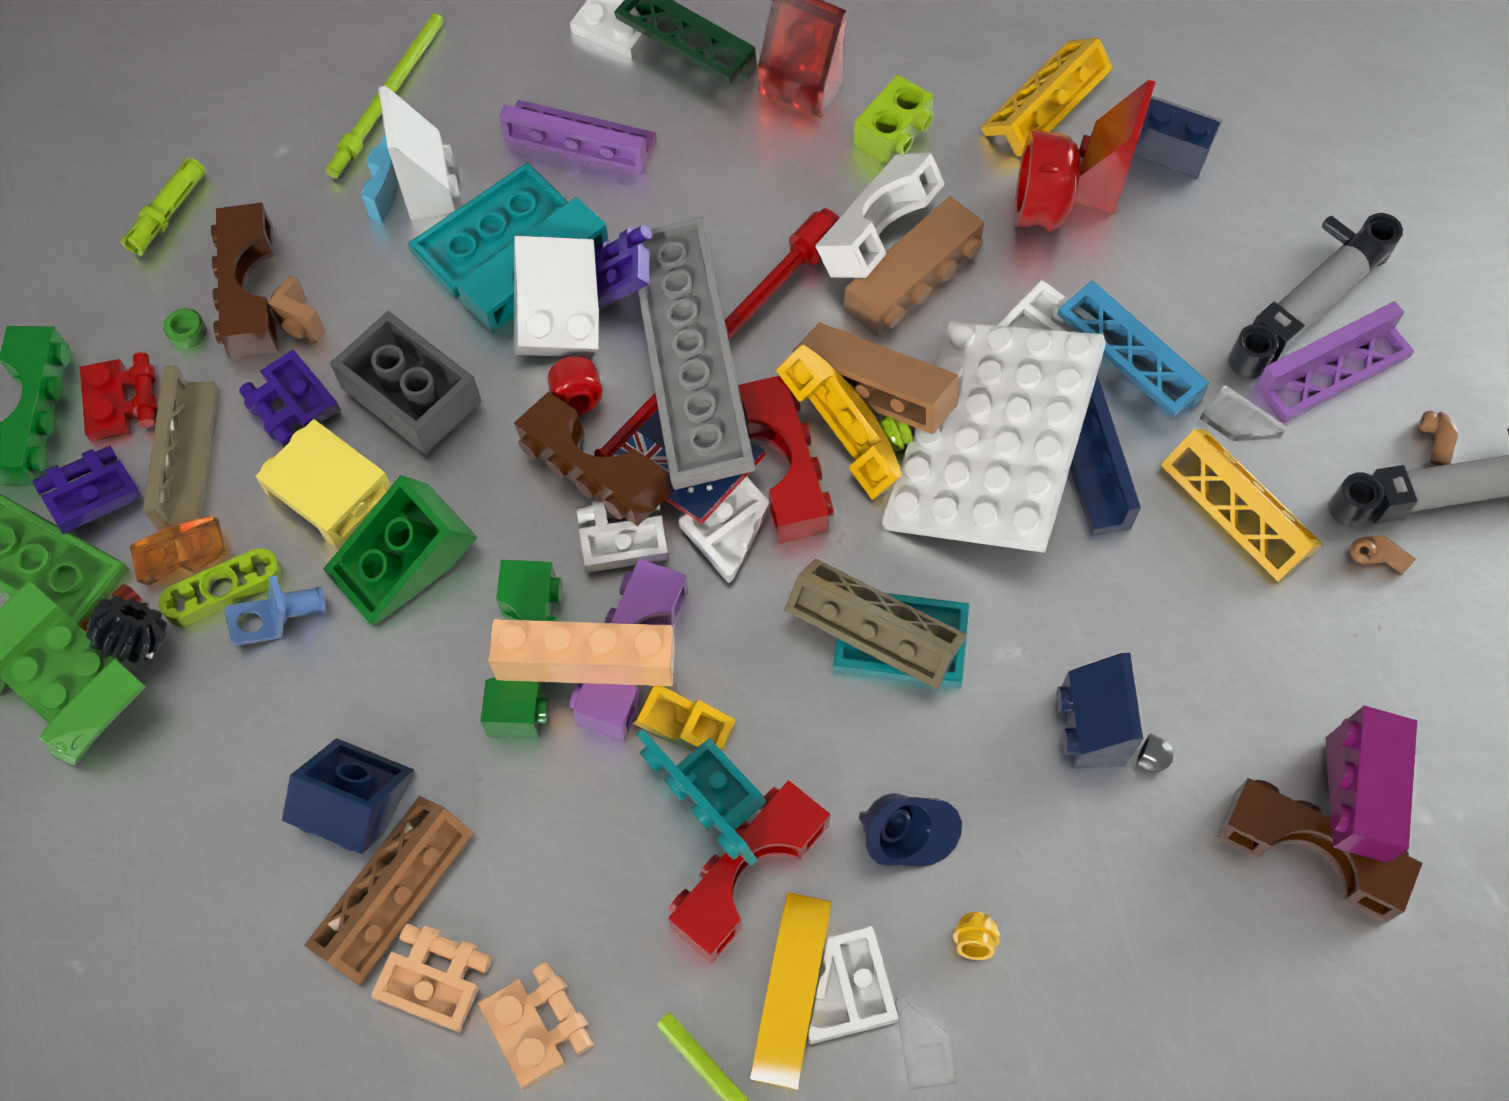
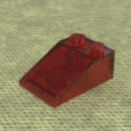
M773 0L758 63V91L769 98L794 106L802 112L822 118L842 88L847 10L823 0Z

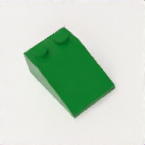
M400 475L323 570L370 625L376 626L449 571L478 537L429 484Z

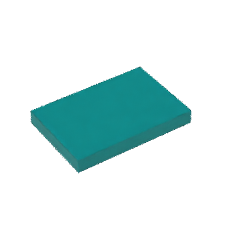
M886 593L967 634L970 603ZM836 638L832 671L921 682ZM966 639L953 658L941 685L961 688Z

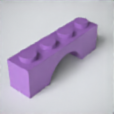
M638 559L634 571H627L620 586L622 598L617 609L612 607L609 610L604 623L673 625L674 627L688 593L687 575ZM578 683L572 693L569 706L573 708L572 712L576 725L625 742L641 705L639 690L635 685Z

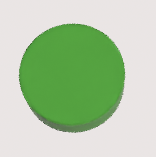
M182 308L175 310L167 316L163 323V331L166 337L177 348L187 349L194 347L206 335V325L200 314L193 309Z

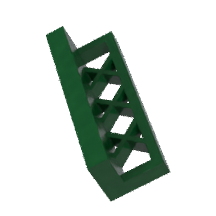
M624 0L614 11L615 17L619 21L728 84H731L738 74L750 79L758 69L755 46L674 0ZM635 6V9L641 16L636 17L629 12ZM658 27L665 30L667 33L658 30ZM686 43L693 46L696 49L693 50L692 48L686 46ZM715 60L719 61L720 63L726 65L729 68L726 69L725 67L716 63Z

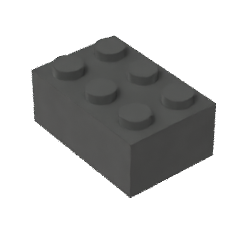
M390 311L384 313L330 362L340 387L424 455L433 449L482 402L474 376Z

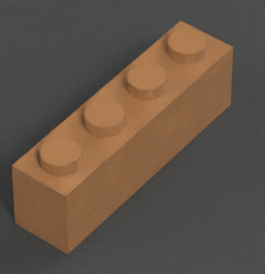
M949 196L887 250V254L866 278H855L845 287L843 310L877 337L888 327L890 329L896 327L903 319L905 312L912 305H920L924 302L932 288L940 280L942 282L947 281L954 274L960 262L966 257L971 259L978 253L983 244L981 237L985 222Z
M819 322L793 349L794 353L800 346L805 345L818 354L854 388L870 410L885 416H891L897 421L932 435L958 405V374Z

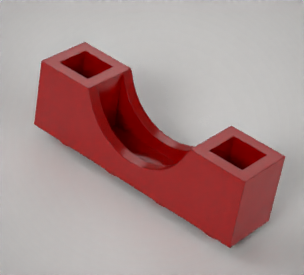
M780 375L738 385L749 439L764 441L775 446L784 454L790 465L785 477L777 485L769 489V510L779 544L827 533L828 517L834 515L833 505L829 493H822L818 482L822 480V470L818 457H811L807 447L811 446V436L807 423H800L797 412L801 411L800 402Z
M788 780L780 790L776 787L769 790L764 796L767 802L759 808L762 811L751 823L745 820L735 829L757 860L772 855H784L801 860L829 827L831 814ZM726 852L722 857H719L717 854L713 855L699 873L702 880L691 892L684 889L674 899L668 909L672 913L668 917L670 928L711 964L742 929L741 917L733 901L737 880L749 866L741 855L735 860Z

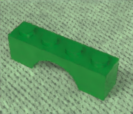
M54 326L6 327L0 351V363L15 381L22 383V396L15 410L0 422V486H33L31 481L40 477L41 471L46 467L48 438L55 429L54 412L57 400H60L63 395L62 378L64 369L71 360L70 347Z
M501 560L496 600L502 616L511 620L558 621V617H553L554 603H561L563 584L562 578L556 577L552 562ZM495 677L486 679L480 720L486 735L539 738L541 724H547L549 719V698L544 697L545 682L496 680Z

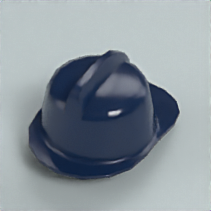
M890 793L878 798L867 811H862L859 814V820L864 825L863 829L866 836L868 854L875 862L882 865H933L945 859L956 848L962 834V820L958 810L949 802L936 798L908 797L902 794Z

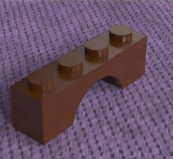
M262 202L216 208V224L211 225L212 240L217 248V256H212L213 272L216 279H218V288H213L212 292L215 308L219 311V320L213 323L216 341L218 344H224L231 358L278 352L277 320L268 304L267 298L245 291V284L252 270L263 261L274 256L272 223Z
M547 392L514 422L520 437L518 444L526 455L532 459L539 457L546 462L549 469L561 479L567 477L572 480L583 495L589 499L596 497L602 501L607 510L618 519L625 517L638 527L671 494L664 468L635 449L613 457H596L581 451L580 446L585 433L577 411L550 392Z
M1247 778L1236 790L1216 836L1258 858L1269 848L1286 842L1303 843L1318 849L1337 868L1343 882L1344 900L1387 922L1405 912L1423 864L1410 857L1408 851L1386 863L1333 848L1330 817L1322 814V810L1318 806L1307 801H1295L1280 794L1279 789L1273 784Z

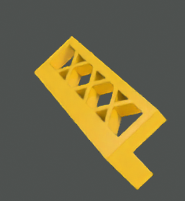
M1099 37L1067 41L981 126L984 135H1005L1015 155L1022 156L1025 141L1030 130L1051 132L1113 69Z
M1194 429L1160 464L1277 581H1281L1305 557L1312 556L1324 545L1207 430ZM1189 449L1201 459V476H1186L1175 465ZM1209 467L1218 476H1209ZM1223 480L1230 487V505H1216L1209 498V481ZM1192 481H1201V490ZM1238 496L1247 505H1238ZM1222 510H1230V518ZM1238 510H1254L1260 516V534H1245L1238 527ZM1268 525L1277 534H1268ZM1251 539H1260V548ZM1268 539H1283L1296 552L1280 568L1268 557Z

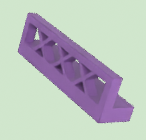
M517 100L515 107L504 105L499 115L504 140L639 173L644 172L657 140L656 132L522 100Z
M1396 301L1377 309L1266 366L1255 388L1283 423L1410 358L1414 350L1395 328L1405 312ZM1385 337L1397 352L1392 355L1374 352V343ZM1350 356L1364 360L1363 370L1358 372L1342 368L1343 358ZM1317 372L1333 376L1332 385L1328 388L1311 385V375ZM1283 389L1300 392V402L1288 408L1277 392Z

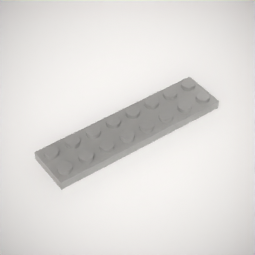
M703 217L650 229L652 237L643 244V247L649 250V285L639 289L638 294L672 486L674 490L756 471Z

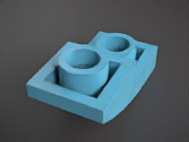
M386 134L379 145L374 147L368 156L367 164L372 179L365 183L361 194L369 218L383 223L394 202L399 185L388 151Z

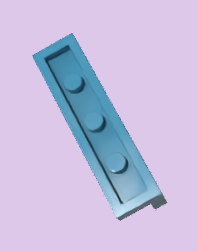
M1093 280L1058 309L1057 315L1076 332L1097 334L1094 330H1098V334H1103L1104 332L1119 346L1109 345L1106 342L1103 356L1172 418L1186 406L1192 410L1203 400L1209 382ZM1079 306L1098 320H1081L1073 311ZM1132 358L1135 359L1147 371H1139L1138 369H1136L1132 365ZM1162 384L1179 398L1176 402L1162 392Z

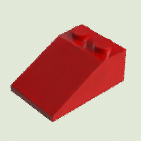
M1147 80L1095 122L1091 136L1083 135L1079 152L1080 158L1084 159L1082 165L1080 164L1076 204L1115 213L1156 81Z

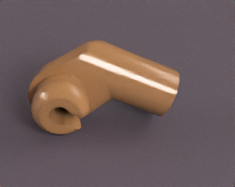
M1426 411L1420 419L1419 428L1422 432L1431 433L1432 438L1435 440L1429 462L1438 466L1451 464L1459 436L1458 429L1447 414Z
M1384 535L1358 538L1350 547L1351 556L1356 562L1360 564L1385 562L1401 575L1416 559Z

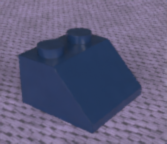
M1152 96L1133 155L1198 178L1223 120Z
M1130 652L1119 653L1068 671L1062 686L1057 687L1056 701L1059 713H1065L1067 728L1062 730V747L1065 755H1071L1072 769L1125 767L1144 739Z
M336 738L290 775L282 821L298 827L305 833L315 834L334 842L343 849L363 854L384 834L413 778L414 769Z

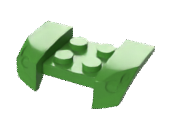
M29 581L0 607V696L5 684H7L49 724L39 739L49 748L50 754L76 766L84 758L88 749L99 735L146 686L114 657L105 658L103 657V651L91 648V641L86 637V632L38 587Z

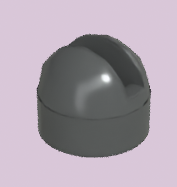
M1150 733L1141 747L1136 766L1151 772L1165 770L1173 762L1174 752L1171 745L1163 738Z

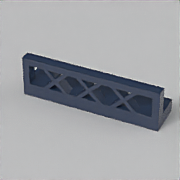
M1098 374L1070 466L1091 537L1131 530L1141 509Z

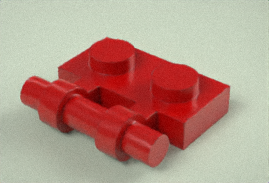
M135 353L132 356L133 366L125 371V366L120 359L80 366L84 431L90 442L131 434L130 420L138 418L139 426L144 428L153 427L156 424L155 414L158 411V400L152 392V384L155 382V370L150 365L147 353ZM135 388L136 396L128 401L127 390Z

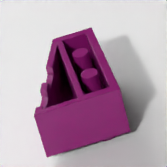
M1364 705L1348 719H1344L1340 726L1325 737L1331 813L1330 828L1332 829L1333 848L1386 863L1409 850L1417 720Z

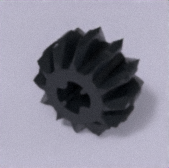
M113 596L111 600L101 599L98 606L95 607L86 626V637L91 641V648L103 651V657L112 656L117 658L120 663L124 660H129L134 664H140L142 660H152L155 653L158 652L166 635L167 623L161 618L162 613L160 611L149 608V603L136 602L133 597L125 600L120 596Z

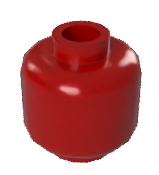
M571 356L557 361L550 368L547 376L549 392L574 408L578 416L587 414L598 406L602 399L603 389L594 363L587 358Z

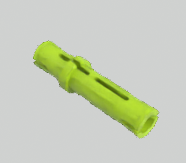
M186 157L173 176L170 177L158 192L154 200L148 206H143L138 212L139 218L121 238L122 245L128 251L142 256L153 239L159 233L166 231L169 227L168 221L206 174V170L201 163L193 158Z

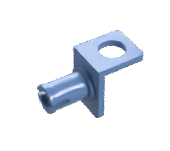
M270 576L267 599L225 607V617L231 643L237 646L282 638L284 623H287V618L316 613L323 614L325 613V599L321 586L283 593L279 587L277 576ZM246 613H254L261 617L263 625L258 631L245 632L238 627V618Z

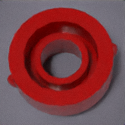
M1029 131L1018 173L1014 211L1015 227L1028 228L1035 225L1051 232L1064 225L1071 215L1078 190L1081 158L1078 146L1070 136L1046 131Z

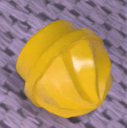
M980 911L969 912L963 915L958 925L954 928L953 939L957 943V951L960 955L973 960H985L994 955L995 948L1000 944V933L996 922L991 920L988 914H983Z

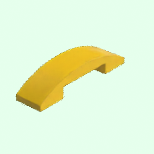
M805 345L800 346L776 371L799 402L810 399L854 458L855 462L848 468L873 500L902 477L892 446L874 414L854 388L818 354Z
M787 892L750 1080L795 1090L798 1088L832 901Z

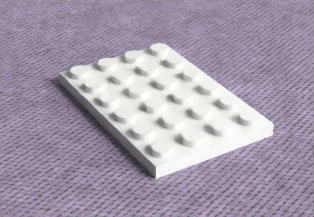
M949 322L935 366L958 374V405L933 435L915 427L913 428V442L908 443L900 466L902 477L894 484L882 519L885 530L1045 553L1106 346L1104 334Z

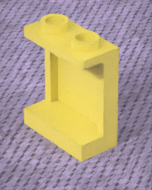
M315 419L305 428L296 431L291 437L290 442L276 456L269 458L263 464L261 471L255 476L267 495L271 498L278 497L317 527L324 539L336 549L355 531L391 487L389 479L382 469Z

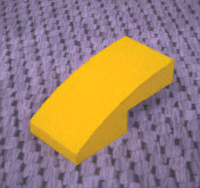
M651 686L633 724L691 751L698 748L708 738L722 751L736 719L699 699L693 703L664 686Z

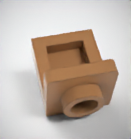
M290 275L281 286L274 290L268 304L278 325L282 326L286 332L296 338L303 336L317 343L326 331L316 309L303 304L306 296L298 278Z

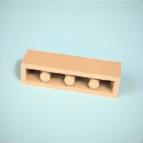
M493 619L488 662L496 680L673 686L675 655L673 625Z

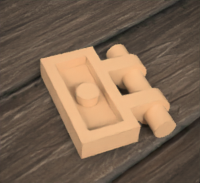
M407 923L401 932L400 941L413 946L411 953L407 958L391 951L371 997L460 1033L479 990L476 984L463 980L465 974L470 968L486 974L493 957L478 951L476 944L465 940L457 943L440 936V931L426 925L421 929ZM431 954H435L452 961L447 973L425 965L428 957Z
M549 962L537 966L532 971L540 985L534 992L528 994L522 981L518 979L477 1003L523 1090L566 1065L557 1047L570 1041L576 1054L579 1055L594 1045L586 1031L589 1025L581 1012L576 1013L565 993L568 990L567 984L561 975L556 976ZM548 1003L560 1022L556 1028L549 1032L537 1011Z

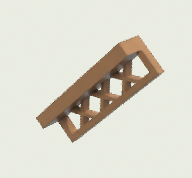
M419 796L304 946L360 986L474 832L445 807ZM428 813V815L421 822V824L417 828H415L417 824L420 822V820L424 817V815ZM396 855L392 862L387 865L391 858ZM366 892H368V893L366 894V896L363 898V900H362L360 903H358V901L361 899V897H362ZM338 930V932H337V934L334 936V938L330 941V943L327 945V947L324 948V946H325L326 943L329 941V939L332 937V935L335 933V931Z

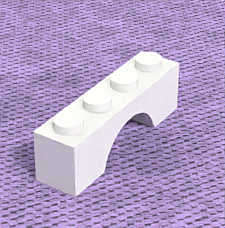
M932 153L895 155L816 244V249L831 278H866L887 254L879 238L884 228L904 214L926 207L945 184Z

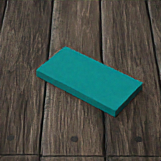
M526 162L407 244L410 252L456 299L460 296L457 283L468 272L481 267L492 259L497 251L511 245L514 242L515 236H522L527 229L537 226L548 218L557 207L567 204L568 201Z

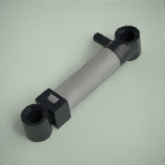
M1375 213L1369 216L1362 228L1355 233L1334 216L1327 217L1322 223V228L1344 245L1278 304L1273 301L1255 318L1252 325L1242 329L1229 354L1228 362L1233 372L1243 378H1258L1263 373L1265 367L1270 364L1271 360L1275 362L1281 359L1294 347L1298 337L1375 267L1387 262L1403 236V227L1400 221L1390 214Z
M1509 455L1410 471L1406 470L1405 465L1376 469L1372 475L1365 472H1356L1350 474L1332 496L1329 503L1330 514L1334 520L1343 526L1358 527L1363 525L1371 515H1373L1375 523L1380 524L1404 520L1409 512L1509 497ZM1352 497L1358 499L1361 503L1356 502Z

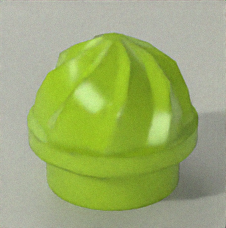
M884 415L879 418L878 422L886 434L893 451L904 450V445L913 442V437L907 424L897 421L891 416Z

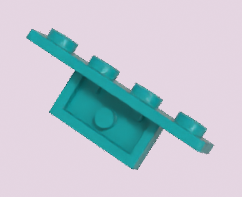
M642 728L636 735L645 746L639 752L643 759L655 772L663 768L669 774L664 779V782L680 801L688 796L694 802V805L689 810L706 830L712 825L719 830L721 834L716 840L733 860L741 855L752 867L758 860L745 841L736 833L735 829L767 802L761 792L710 738L678 765H675Z

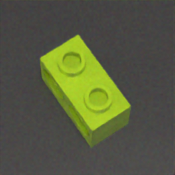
M897 74L855 120L853 146L886 165L895 155L906 154L915 136L920 131L922 133L925 132L933 121L934 112H932L934 95Z

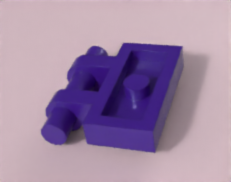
M641 225L638 228L630 227L622 231L618 239L613 242L605 241L595 248L599 311L649 285V250L643 247L644 242L652 237L651 230L647 225Z
M294 349L260 370L267 383L256 388L252 382H247L239 389V393L245 399V407L252 415L260 417L264 422L263 428L270 438L277 439L283 447L290 442L291 437L294 435L290 429L297 422L305 428L313 419L322 423L341 410L338 402ZM280 398L286 407L276 413L271 407V403Z
M110 445L96 452L90 449L81 453L82 458L61 468L58 465L45 470L47 474L31 481L39 495L44 494L41 498L62 535L141 498L137 486L122 462L117 459Z

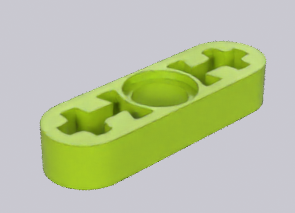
M264 548L253 549L167 587L159 597L158 606L161 613L170 623L176 626H188L224 610L228 605L238 604L267 591L269 577L277 576L279 583L283 575V569L276 556L270 550ZM264 563L266 574L258 576L256 566ZM242 572L243 578L247 583L243 585L236 573ZM222 578L232 580V587L226 594L222 596L211 595L210 591L214 582ZM200 590L207 601L201 603L196 591ZM184 598L186 600L184 603L185 609L178 612L176 610L178 607L177 601Z

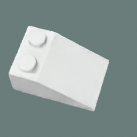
M387 86L378 87L387 147L411 221L453 213L455 211L453 198L460 197L456 175H449L448 168L455 167L450 144L443 145L439 130Z
M515 236L514 355L593 357L599 349V308L594 240Z

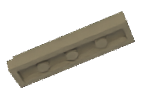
M164 366L143 506V512L160 533L201 532L219 397V388L215 381L186 382L177 366Z
M816 558L798 574L784 609L785 612L935 689H938L942 684L953 658L967 637V634Z

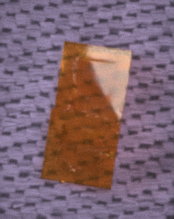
M213 516L170 527L130 545L137 582L147 586L181 568L194 572L226 555L219 520Z

